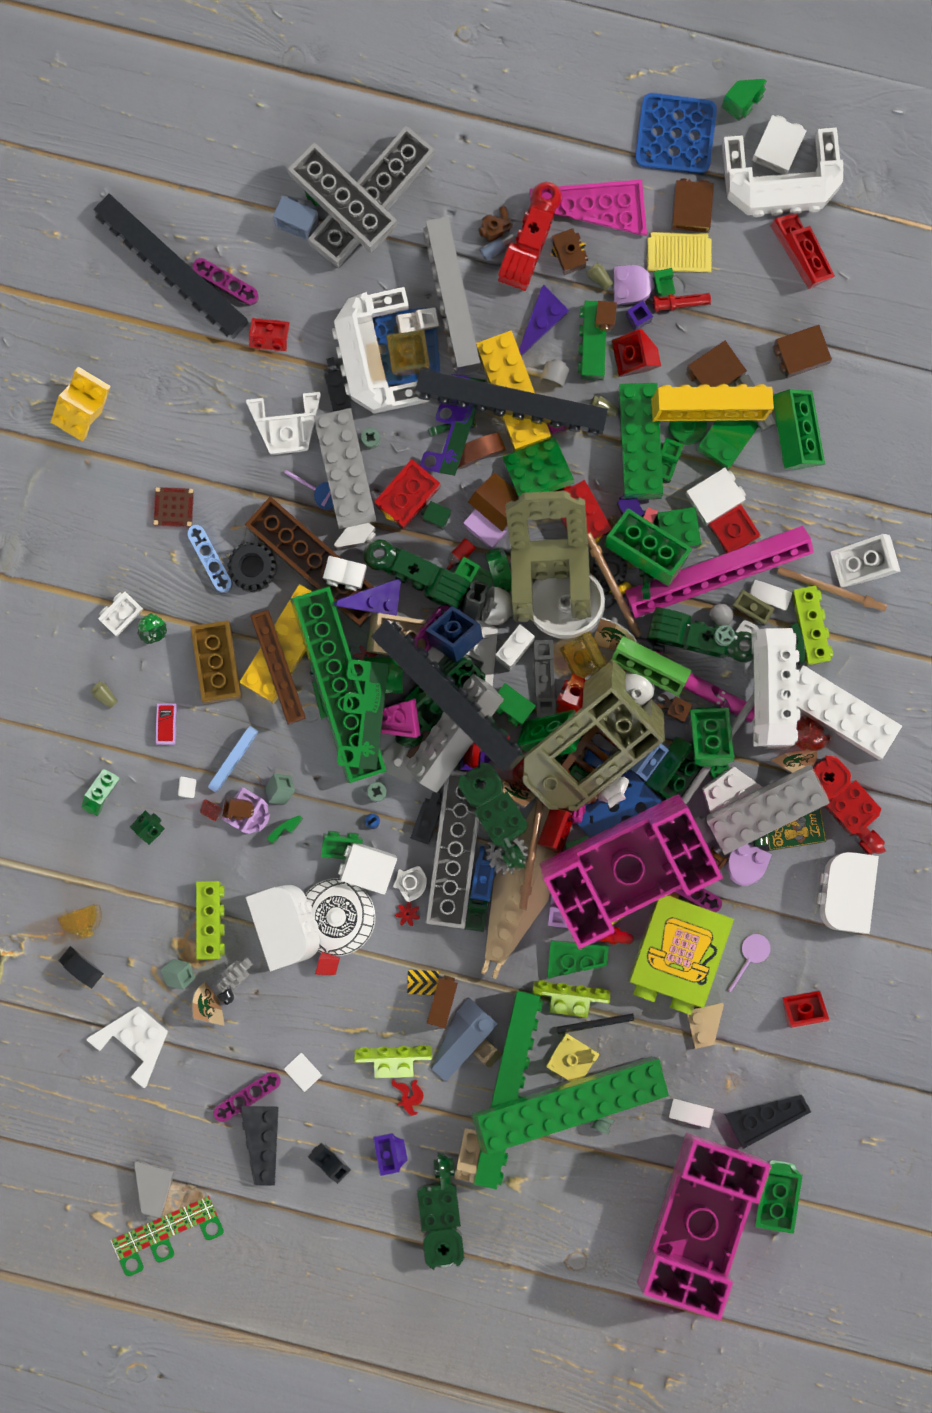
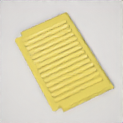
M651 232V237L647 238V271L672 268L673 272H711L712 239L708 238V233Z

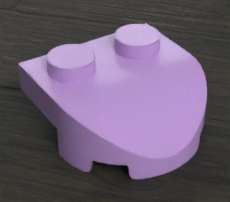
M637 265L614 267V302H617V305H636L641 301L645 303L649 296L653 295L655 289L654 279L644 268Z
M241 786L234 798L252 802V806H254L253 816L250 818L244 817V820L222 817V820L244 833L250 834L261 831L268 823L270 816L267 803Z
M750 844L732 851L726 861V870H728L731 876L730 879L741 886L757 883L764 875L772 854Z

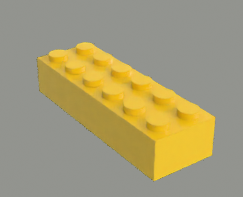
M512 330L476 343L478 356L489 384L535 393ZM507 414L501 416L514 452L551 439L548 426L544 422L542 424H535L530 419L516 420Z
M726 384L718 385L717 387H710L709 385H699L698 387H691L690 385H681L679 387L662 385L658 387L651 399L653 421L766 420L774 409L772 387H766L765 384H758L755 387H747L745 384H740L736 387H729Z
M299 584L291 598L312 591ZM289 600L274 627L292 675L304 656L306 649L291 601ZM260 648L240 680V684L274 704L278 695L262 649Z

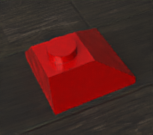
M642 329L612 340L619 377L648 372L661 367L658 348Z

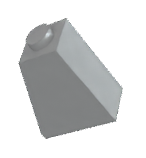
M137 1160L134 1166L141 1213L146 1214V1218L157 1220V1217L161 1218L163 1216L175 1170Z

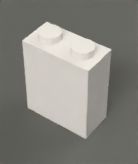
M772 115L752 161L780 174H787L807 130L800 124L787 122L782 116Z
M726 468L718 471L685 493L705 526L746 500L744 490L741 486L738 487L736 485L734 474L730 470L727 471Z
M519 625L496 653L495 660L511 671L534 642L535 636Z
M360 843L347 845L344 856H346L345 863H341L338 870L340 880L385 895L397 861L396 855Z

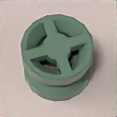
M366 428L361 434L362 444L368 449L376 448L380 444L379 432L374 428Z
M728 625L720 626L714 634L715 642L721 646L729 645L735 637L734 630Z
M374 782L368 787L367 793L372 801L380 802L385 799L387 790L382 783Z
M606 1116L595 1120L590 1127L608 1135L610 1132L609 1127L614 1123V1120Z

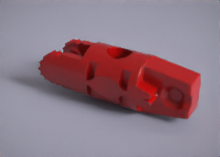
M613 927L615 932L598 940L614 945L618 943L630 945L633 943L634 938L632 934L620 931L621 928Z

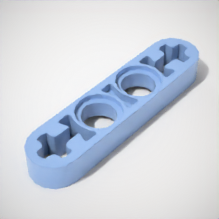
M191 526L188 530V537L211 581L219 592H228L232 587L231 579L207 534L201 526ZM195 529H196L197 531H201V533L199 534V536H200V538L202 539V541H203L205 538H206V540H207V541L201 542V543L198 544L197 546L195 545L196 543H199L198 540H197V538H196V537H192V535L194 534L193 530H195ZM202 546L210 547L211 552L209 555H201L200 549ZM212 562L219 564L220 568L217 572L209 570V565ZM222 572H224V575H221L222 579L228 581L227 587L224 589L222 586L218 587L220 584L218 577L213 579L214 576H218Z
M252 726L248 727L208 786L209 789L215 793L219 791L258 734V730Z

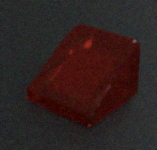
M208 800L203 801L200 809L202 815L213 821H217L223 811L221 807Z

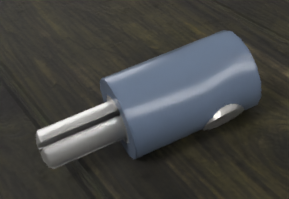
M511 234L503 240L497 238L480 248L483 258L488 261L505 251V246L514 241L515 238Z

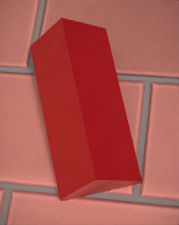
M789 214L773 220L770 227L808 289L835 277L811 226L804 228L797 214Z

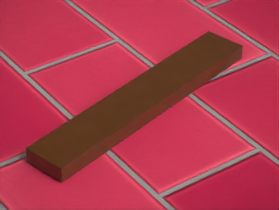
M269 610L250 615L287 724L290 725L306 719Z

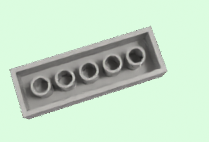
M315 142L288 168L289 176L370 253L397 227V220Z
M351 408L313 416L339 530L375 522L376 516Z
M474 674L464 684L463 689L469 694L468 698L471 702H477L482 707L481 712L485 716L488 714L492 717L504 700L503 697L489 683ZM443 712L439 722L431 729L429 736L421 743L418 751L410 758L406 767L420 784L437 793L473 741Z
M811 764L707 815V823L724 855L829 804V799Z

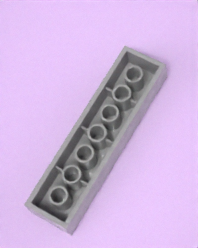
M405 126L357 183L388 211L435 157V149ZM330 214L308 238L309 245L337 268L344 263L360 244Z
M449 217L427 220L426 227L423 228L425 244H429L427 246L429 262H433L431 264L433 280H437L435 282L437 298H441L439 300L440 314L445 316V319H443L445 335L449 334L447 346L449 353H453L451 355L452 369L457 371V375L479 372L480 360Z
M452 771L444 784L426 924L465 929L479 822L474 812L477 808L468 803L458 786L460 775L465 776L467 772ZM484 781L477 782L476 789L480 787L482 790Z

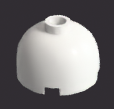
M490 587L485 600L487 601L485 608L483 607L481 611V621L489 625H500L513 616L512 597L502 588Z
M626 671L625 691L640 706H643L653 697L655 685L640 675Z

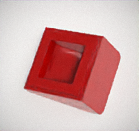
M322 952L315 974L336 975L340 957Z

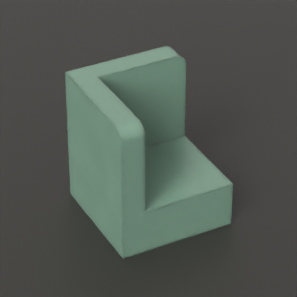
M273 774L265 786L268 803L285 805L295 792L291 775Z
M172 959L161 969L167 986L183 990L195 979L191 965L188 962Z

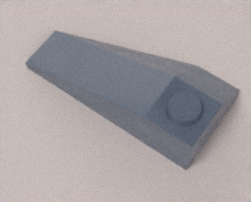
M468 998L456 1011L431 1069L443 1080L447 1081L498 1023Z

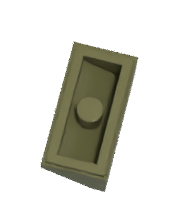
M743 589L732 605L733 608L763 626L766 625L775 608Z

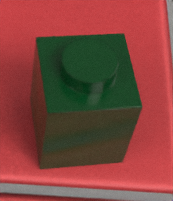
M430 501L429 505L425 504L421 515H423L424 522L444 530L451 515V510Z

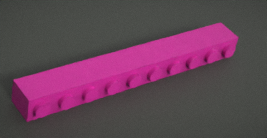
M800 526L680 570L669 587L657 579L650 582L651 599L643 600V584L625 590L628 606L634 618H638L654 612L656 607H668L814 553L812 541L804 526Z

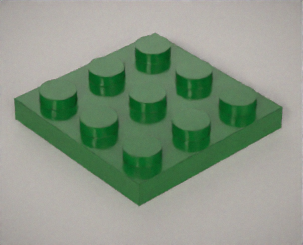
M556 437L502 457L518 497L523 493L553 492L575 484Z

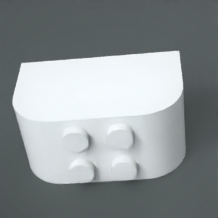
M846 852L833 856L827 862L824 874L821 873L820 885L823 886L822 893L818 894L817 904H820V917L827 927L833 930L852 933H870L879 856Z
M284 885L246 897L270 971L307 960L315 955L320 943L317 932L318 924L313 920L311 914L312 906L301 889L293 885Z

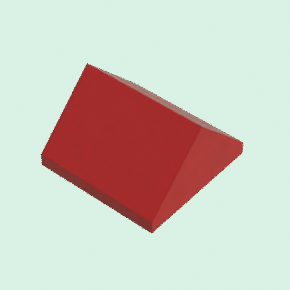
M550 809L537 844L557 854L561 853L573 824L571 813L564 810Z
M821 991L782 997L787 1027L794 1028L829 1021Z

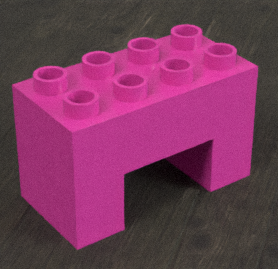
M679 794L539 863L543 879L579 949L615 932L612 922L681 888H683L688 896L723 878L689 808Z
M686 1132L637 1280L643 1295L721 1321L733 1284L728 1275L752 1202L759 1204L771 1167L769 1163L760 1157Z

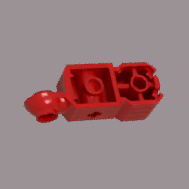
M542 182L534 187L531 194L532 201L522 221L523 230L519 229L516 243L511 242L507 248L498 273V282L523 291L527 290L550 231L554 213L562 201L561 190L552 182ZM548 192L552 197L545 199L542 197V194Z
M831 755L823 757L822 762L814 766L813 770L829 799V804L824 807L849 835H857L861 839L859 845L868 855L885 853L884 840L874 830L870 832L867 828L880 816L881 807L857 780L851 782L850 771L838 757ZM824 774L829 775L831 777V781L826 782L824 780V778L826 777L824 776Z

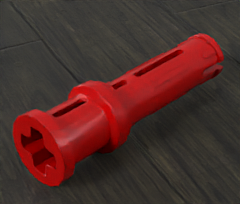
M710 293L684 296L669 294L667 297L653 296L654 313H658L661 310L674 311L676 308L711 305Z

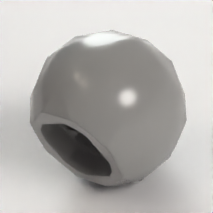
M717 604L711 608L709 616L718 626L729 625L733 619V612L729 606Z

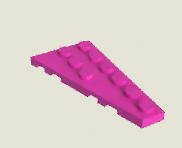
M642 179L558 186L562 193V201L554 215L647 236ZM534 188L529 189V193H530V203H531V201H532V200H531V194H532V191H533ZM545 192L542 194V197L549 199L552 195Z

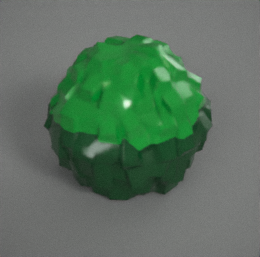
M150 613L140 619L137 634L145 644H152L166 637L167 624L156 614Z

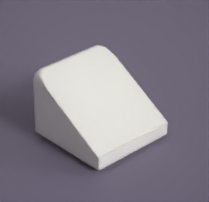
M181 777L179 779L178 796L194 798L196 780Z

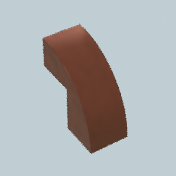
M499 432L466 443L458 469L469 467L485 457L496 456L506 450Z

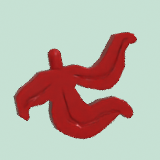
M393 1079L392 1086L403 1093L402 1102H398L397 1105L404 1106L409 1115H417L418 1112H414L412 1105H419L424 1096L423 1091L416 1084L418 1080L416 1079L412 1082L411 1087L414 1094L407 1098L409 1087L404 1083H397Z

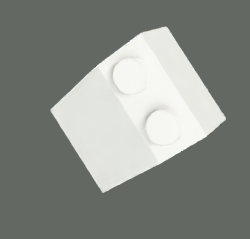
M881 534L831 551L841 588L901 572L891 537L887 534Z

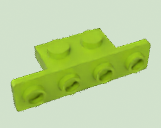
M545 980L533 982V994L551 996L549 1013L588 1018L590 1001L610 1003V990L604 988L551 983Z
M426 1045L413 1047H362L355 1049L354 1061L356 1063L374 1062L375 1078L414 1077L413 1060H432V1046Z

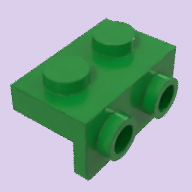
M328 831V834L323 833L321 857L346 859L344 853L347 845H351V843L362 844L363 839L359 837L358 833H347V835H339L340 832Z

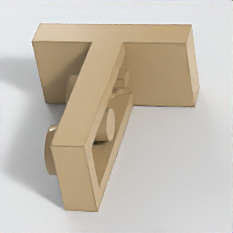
M467 1128L464 1130L454 1179L471 1183L474 1181L480 1154L476 1130Z

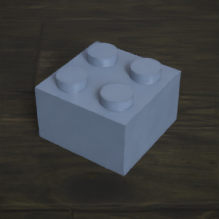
M282 196L273 219L275 227L308 241V238L314 233L319 223L318 213L315 210L316 208L310 204L303 205L298 203V200L294 197L288 196L286 198Z

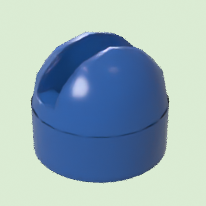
M371 813L366 816L365 825L368 828L375 829L379 826L380 818L378 815ZM376 817L377 820L374 821L372 824L369 825L367 823L368 821Z

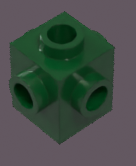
M146 810L130 826L148 845L165 829L160 824L162 819L155 813L151 815Z

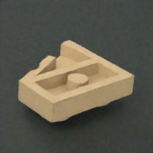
M723 1003L693 1009L692 1015L687 1014L695 1049L714 1045L723 1011Z

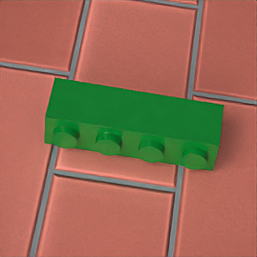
M585 300L584 306H580V318H583V325L579 326V336H583L582 343H579L578 355H582V362H578V373H581V379L604 380L606 331H601L595 327L598 301Z

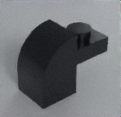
M71 946L58 960L65 970L91 989L104 974L97 966L85 959Z
M320 1143L307 1156L337 1184L351 1171L347 1164L326 1144Z

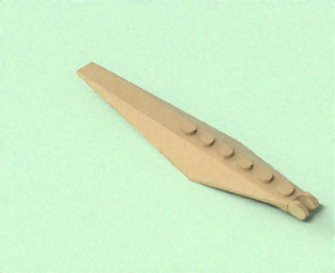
M583 749V751L580 753L582 759H583L584 753H585V750H584V749ZM536 803L526 819L528 828L518 839V841L524 840L523 846H527V850H529ZM545 804L543 806L538 840L550 811ZM558 808V810H564V811L570 812L569 809ZM537 844L531 880L532 892L529 895L527 910L519 909L521 900L520 887L523 885L525 869H520V871L514 869L512 875L510 871H507L506 875H503L502 870L497 873L493 883L485 952L486 960L481 974L485 975L487 973L489 962L492 961L497 963L492 973V978H497L501 965L503 966L548 902L550 891L543 879L539 863L557 855V853Z

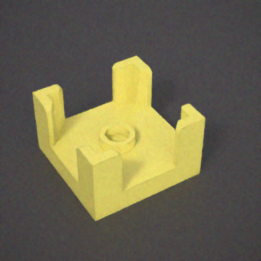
M565 1033L547 1062L546 1067L572 1082L584 1078L600 1054Z

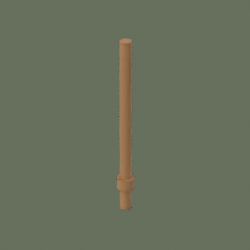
M591 532L587 533L589 551L592 557H595L634 637H639L642 633L601 554L603 551L600 545L596 544Z
M778 567L777 574L862 603L864 607H873L884 612L887 608V604L873 600V597L868 595L862 596L792 570Z
M538 797L524 881L520 887L521 900L519 909L527 910L529 895L532 892L531 880L544 803Z

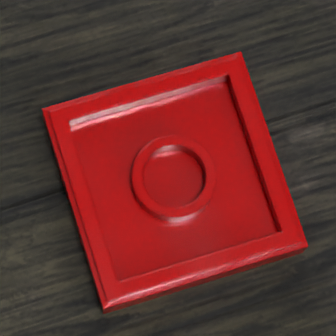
M741 504L708 524L726 554L743 548L761 537Z

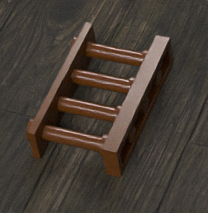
M595 724L581 736L576 751L571 754H565L559 764L568 773L570 772L568 770L572 764H577L590 774L595 769L581 758L580 753L583 749H589L603 762L610 757L592 743V738L595 734H600L618 750L620 749ZM571 775L578 783L580 782L573 775ZM597 794L586 804H593L597 800L599 795Z

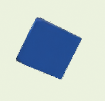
M599 748L610 757L611 752ZM589 749L587 750L585 762L596 768L604 763Z

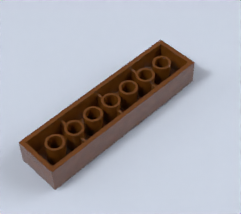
M271 496L245 523L246 528L316 590L330 586L334 602L343 597L373 588L365 579L363 580L362 588L356 589V591L345 589L346 585L338 584L337 587L326 584L327 581L323 579L328 557H340ZM336 606L360 628L373 614L372 612Z

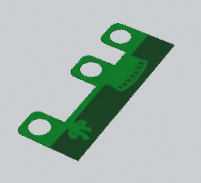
M350 660L348 662L347 677L351 680L365 681L364 694L346 693L344 696L343 710L347 713L362 715L358 747H339L337 763L340 766L377 769L389 665L387 663ZM354 664H360L363 667L362 675L354 676L351 673V667ZM356 697L359 700L357 709H350L347 706L349 698ZM345 750H350L353 753V759L348 763L341 759V754Z

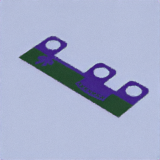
M451 374L452 376H457V377L466 378V379H471V380L480 381V382H486V380H483V379H478V378H473V377H467V376H462V375H457V374ZM449 404L439 405L435 417L436 421L451 424L442 454L426 451L423 454L420 466L424 470L452 476L456 475L476 413L474 407L460 408ZM444 408H449L452 411L448 419L440 417V412ZM428 456L436 458V463L432 467H427L424 463Z

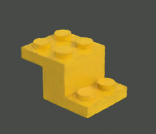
M78 367L74 371L70 385L58 396L50 423L83 442L87 437L90 425L102 413L111 386Z

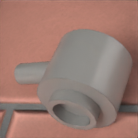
M557 359L546 361L543 371L531 367L526 369L528 375L539 377L542 382L557 388H563L569 372L566 363Z

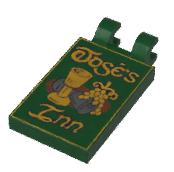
M821 808L764 835V838L754 840V847L768 845V851L826 842Z

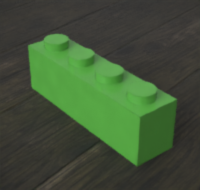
M624 636L621 638L611 658L622 669L632 674L640 675L650 683L678 697L692 671Z

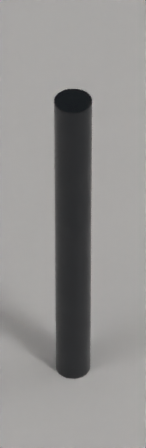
M631 1013L557 1026L558 1034L635 1021L634 1014Z

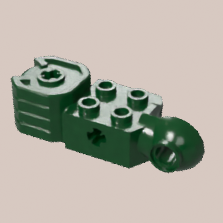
M373 540L364 549V561L371 569L382 570L390 576L394 575L395 579H401V583L405 584L407 581L418 591L422 592L424 589V596L436 604L453 606L458 610L460 609V605H462L470 587V581L404 549L396 548L386 540ZM382 550L385 554L382 558L377 559L374 557V552ZM414 569L417 570V572H414V574H411V571H414Z
M656 607L653 612L647 638L656 641V643L717 658L731 657L738 662L744 663L754 659L750 632H735L734 640L727 646H721L714 640L715 631L720 626L713 625V627L705 626V622L696 620L692 623L690 615L666 608ZM704 635L708 636L707 639H709V640H708L707 642L704 641V639H705V638H703ZM740 642H747L749 650L742 651L739 647Z
M445 655L438 662L442 667L441 671L445 675L449 674L456 681L454 684L458 688H463L466 680L472 674L485 681V674L467 655L458 662ZM420 686L404 699V702L412 699L416 700L420 736L414 738L396 735V743L403 746H417L423 739L422 732L424 730L431 731L439 722L444 712Z
M481 762L480 767L471 769L465 776L460 775L458 786L468 803L477 808L474 812L494 845L500 846L504 853L501 856L509 869H525L526 867L523 862L527 860L519 846L517 844L512 846L511 842L526 832L528 823L508 791L503 792V783L492 765ZM479 781L486 783V785L484 784L485 788L482 790L480 787L476 789L477 782Z
M437 1152L438 1159H434L433 1163L435 1178H440L441 1182L424 1184L417 1189L421 1230L426 1231L423 1237L425 1263L433 1270L436 1266L444 1268L455 1264L458 1267L464 1260L462 1233L457 1229V1227H461L456 1184L451 1181V1176L455 1175L453 1158H448L440 1152ZM441 1244H445V1247H449V1249L446 1251L439 1250V1248H441Z

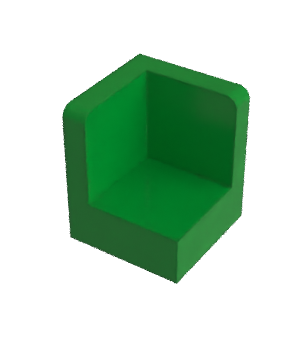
M672 268L653 272L652 277L657 297L675 294Z

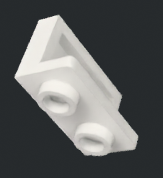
M126 592L117 594L113 599L114 603L110 607L106 606L99 613L100 617L98 619L116 637L144 610Z

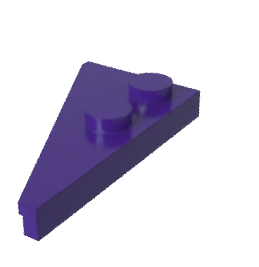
M545 285L541 287L519 348L521 357L569 312Z
M394 579L388 583L343 597L334 602L333 606L397 616L401 579Z

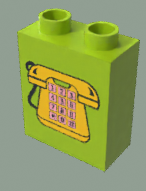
M665 896L655 901L627 981L636 984L633 995L655 1002L658 993L670 996L672 1001L669 1008L692 1015L694 1006L704 1008L734 919L670 896Z

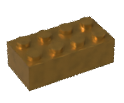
M229 620L190 626L202 703L209 704L242 698Z

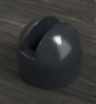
M231 988L217 995L220 1002L224 1005H228L234 1000Z

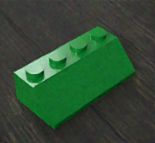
M788 389L773 394V406L784 469H802L825 465L813 391Z
M630 509L625 511L607 535L605 542L606 548L668 587L678 575L692 551L691 547Z

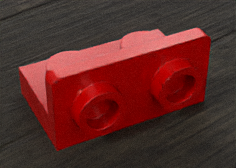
M252 318L249 332V347L287 351L290 322Z

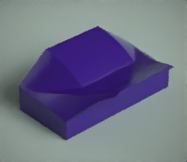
M393 1133L374 1136L380 1176L399 1173L402 1165L408 1161L404 1139L395 1137Z

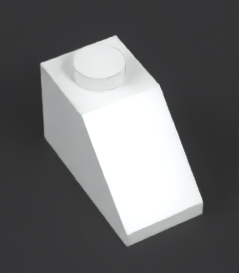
M369 523L348 527L336 541L334 547L337 550L365 546L367 542L370 543L376 536L374 533L375 527Z

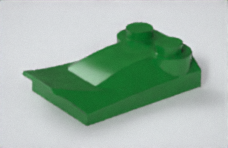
M703 707L690 710L695 764L702 767L725 766L734 762L729 708Z
M771 1160L769 1163L771 1165L757 1206L754 1227L794 1234L803 1175L799 1173L793 1163Z

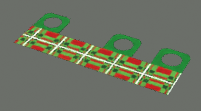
M207 1196L112 1239L111 1243L125 1275L130 1277L144 1269L138 1251L150 1246L155 1260L161 1263L174 1256V1250L169 1237L198 1224L206 1240H212L221 1236L224 1230L211 1199ZM211 1222L216 1223L218 1232L215 1235H209L206 1232L207 1224ZM166 1245L169 1248V1254L166 1257H159L156 1252L158 1246ZM131 1258L136 1259L138 1268L135 1271H129L126 1268L127 1260Z

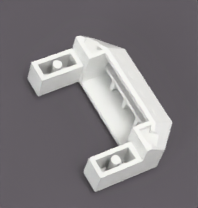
M837 127L817 130L815 142L818 167L816 172L753 177L752 167L746 168L743 135L724 137L722 152L727 199L746 215H753V217H762L764 214L770 213L773 216L782 215L783 212L799 214L806 210H809L811 213L819 212L836 194L843 183V160H840Z
M405 287L367 295V292L348 298L334 320L335 328H332L334 340L338 339L339 347H336L338 358L343 360V365H340L342 377L346 376L348 382L344 384L346 395H350L351 400L373 414L429 402V400L419 399V396L415 395L417 381L388 388L373 325V317L409 310Z
M793 628L752 630L755 712L753 747H764V750L789 749L798 741L796 726L797 721L800 720V709L796 707V703L800 699V691L796 689V682H799V670H796V662H799V651L795 650L796 633H793ZM782 654H787V659H785L782 656ZM784 671H787V678L783 677ZM784 691H787V698L783 696ZM785 710L788 711V717L783 715Z

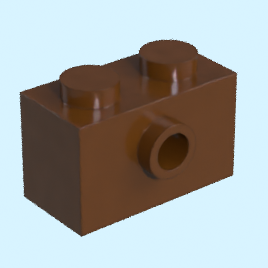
M574 228L552 236L551 241L564 275L586 268L588 257L585 250H581V238L579 233L575 234Z

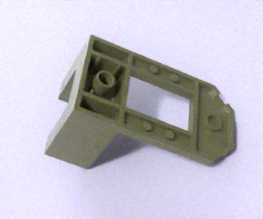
M565 491L523 493L516 502L510 501L506 503L511 546L514 621L527 622L534 620L533 579L546 580L548 578L565 579L570 577L572 618L582 620L591 617L589 548L585 500L579 497L576 499L571 498L570 493ZM566 517L568 539L530 541L527 519H560Z
M613 659L584 682L583 708L525 754L523 783L548 809L558 810V808H565L570 811H577L665 741L663 710L652 699L641 707L625 691L626 672ZM596 724L620 750L578 783L554 758Z

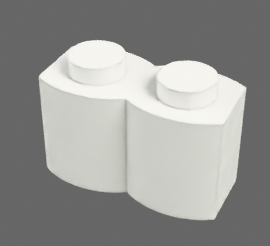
M329 556L323 579L327 581L326 584L337 587L338 584L346 585L345 589L356 591V589L362 588L367 566Z

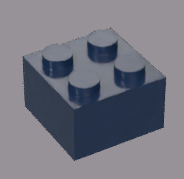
M453 606L426 629L429 645L455 662H458L483 639L480 623Z

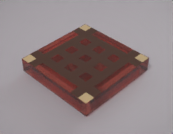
M156 487L154 526L191 527L193 523L194 489Z

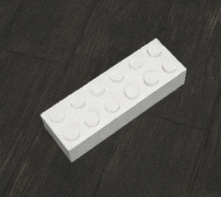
M803 665L799 669V682H796V689L800 691V699L796 703L797 709H800V712L874 758L878 760L883 759L902 725ZM787 691L783 695L785 698H787Z

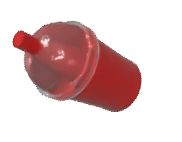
M464 538L449 553L447 569L457 568L462 558L468 559L476 547Z

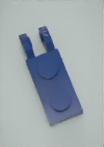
M480 846L470 898L489 901L495 867L491 868L490 862L483 860L485 846Z

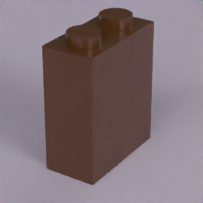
M687 178L676 180L672 230L709 233L714 183H710L708 180L693 182Z
M820 325L778 338L773 346L775 356H779L781 361L779 363L782 374L786 375V378L828 365L832 361Z
M726 340L689 364L686 369L688 371L686 374L691 382L695 381L697 386L709 385L710 387H717L722 384L730 386L747 372Z
M494 473L473 493L468 503L503 532L508 527L506 503L510 501L516 502L519 500V497L512 486L498 474Z
M444 975L443 978H439L427 1024L446 1029L458 985L457 982H454V977Z

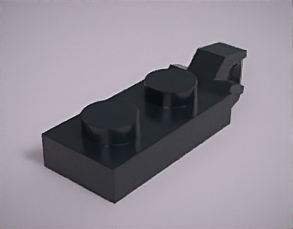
M334 357L327 358L329 369L324 370V376L333 412L352 408L349 395H346L344 386L346 382L345 378L342 377L340 366L336 367Z
M433 791L430 799L425 798L413 828L411 839L429 844L441 811L442 804L438 803L440 792L436 793Z

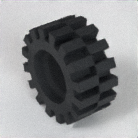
M602 553L606 563L616 565L617 573L613 578L617 585L621 584L628 570L626 561L616 553ZM595 561L592 572L593 576L601 586L604 585L608 588L609 585L597 561Z

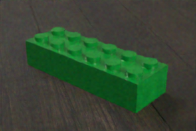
M658 383L619 384L618 399L624 499L637 498L638 500L662 499L663 496L660 421H653L651 400L658 389Z

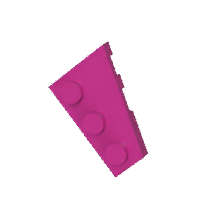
M412 699L384 708L381 733L414 738L420 736L416 700Z

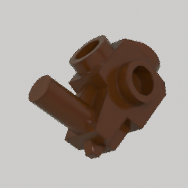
M505 206L499 208L500 218L497 219L496 216L491 214L483 217L482 225L479 228L481 238L493 241L502 237L504 233L509 232L510 228H513Z

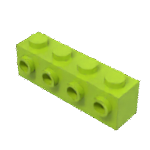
M816 586L794 589L792 591V599L797 623L804 639L806 667L828 663L831 661V657H833V650L831 646H828L829 630L828 627L824 626L823 620L826 619L824 608L821 609L819 602L822 601L821 592L817 590Z
M220 881L196 882V959H222V955H225V944H221V936H225V924H221V916H225V905H221V897H225V886L221 885Z

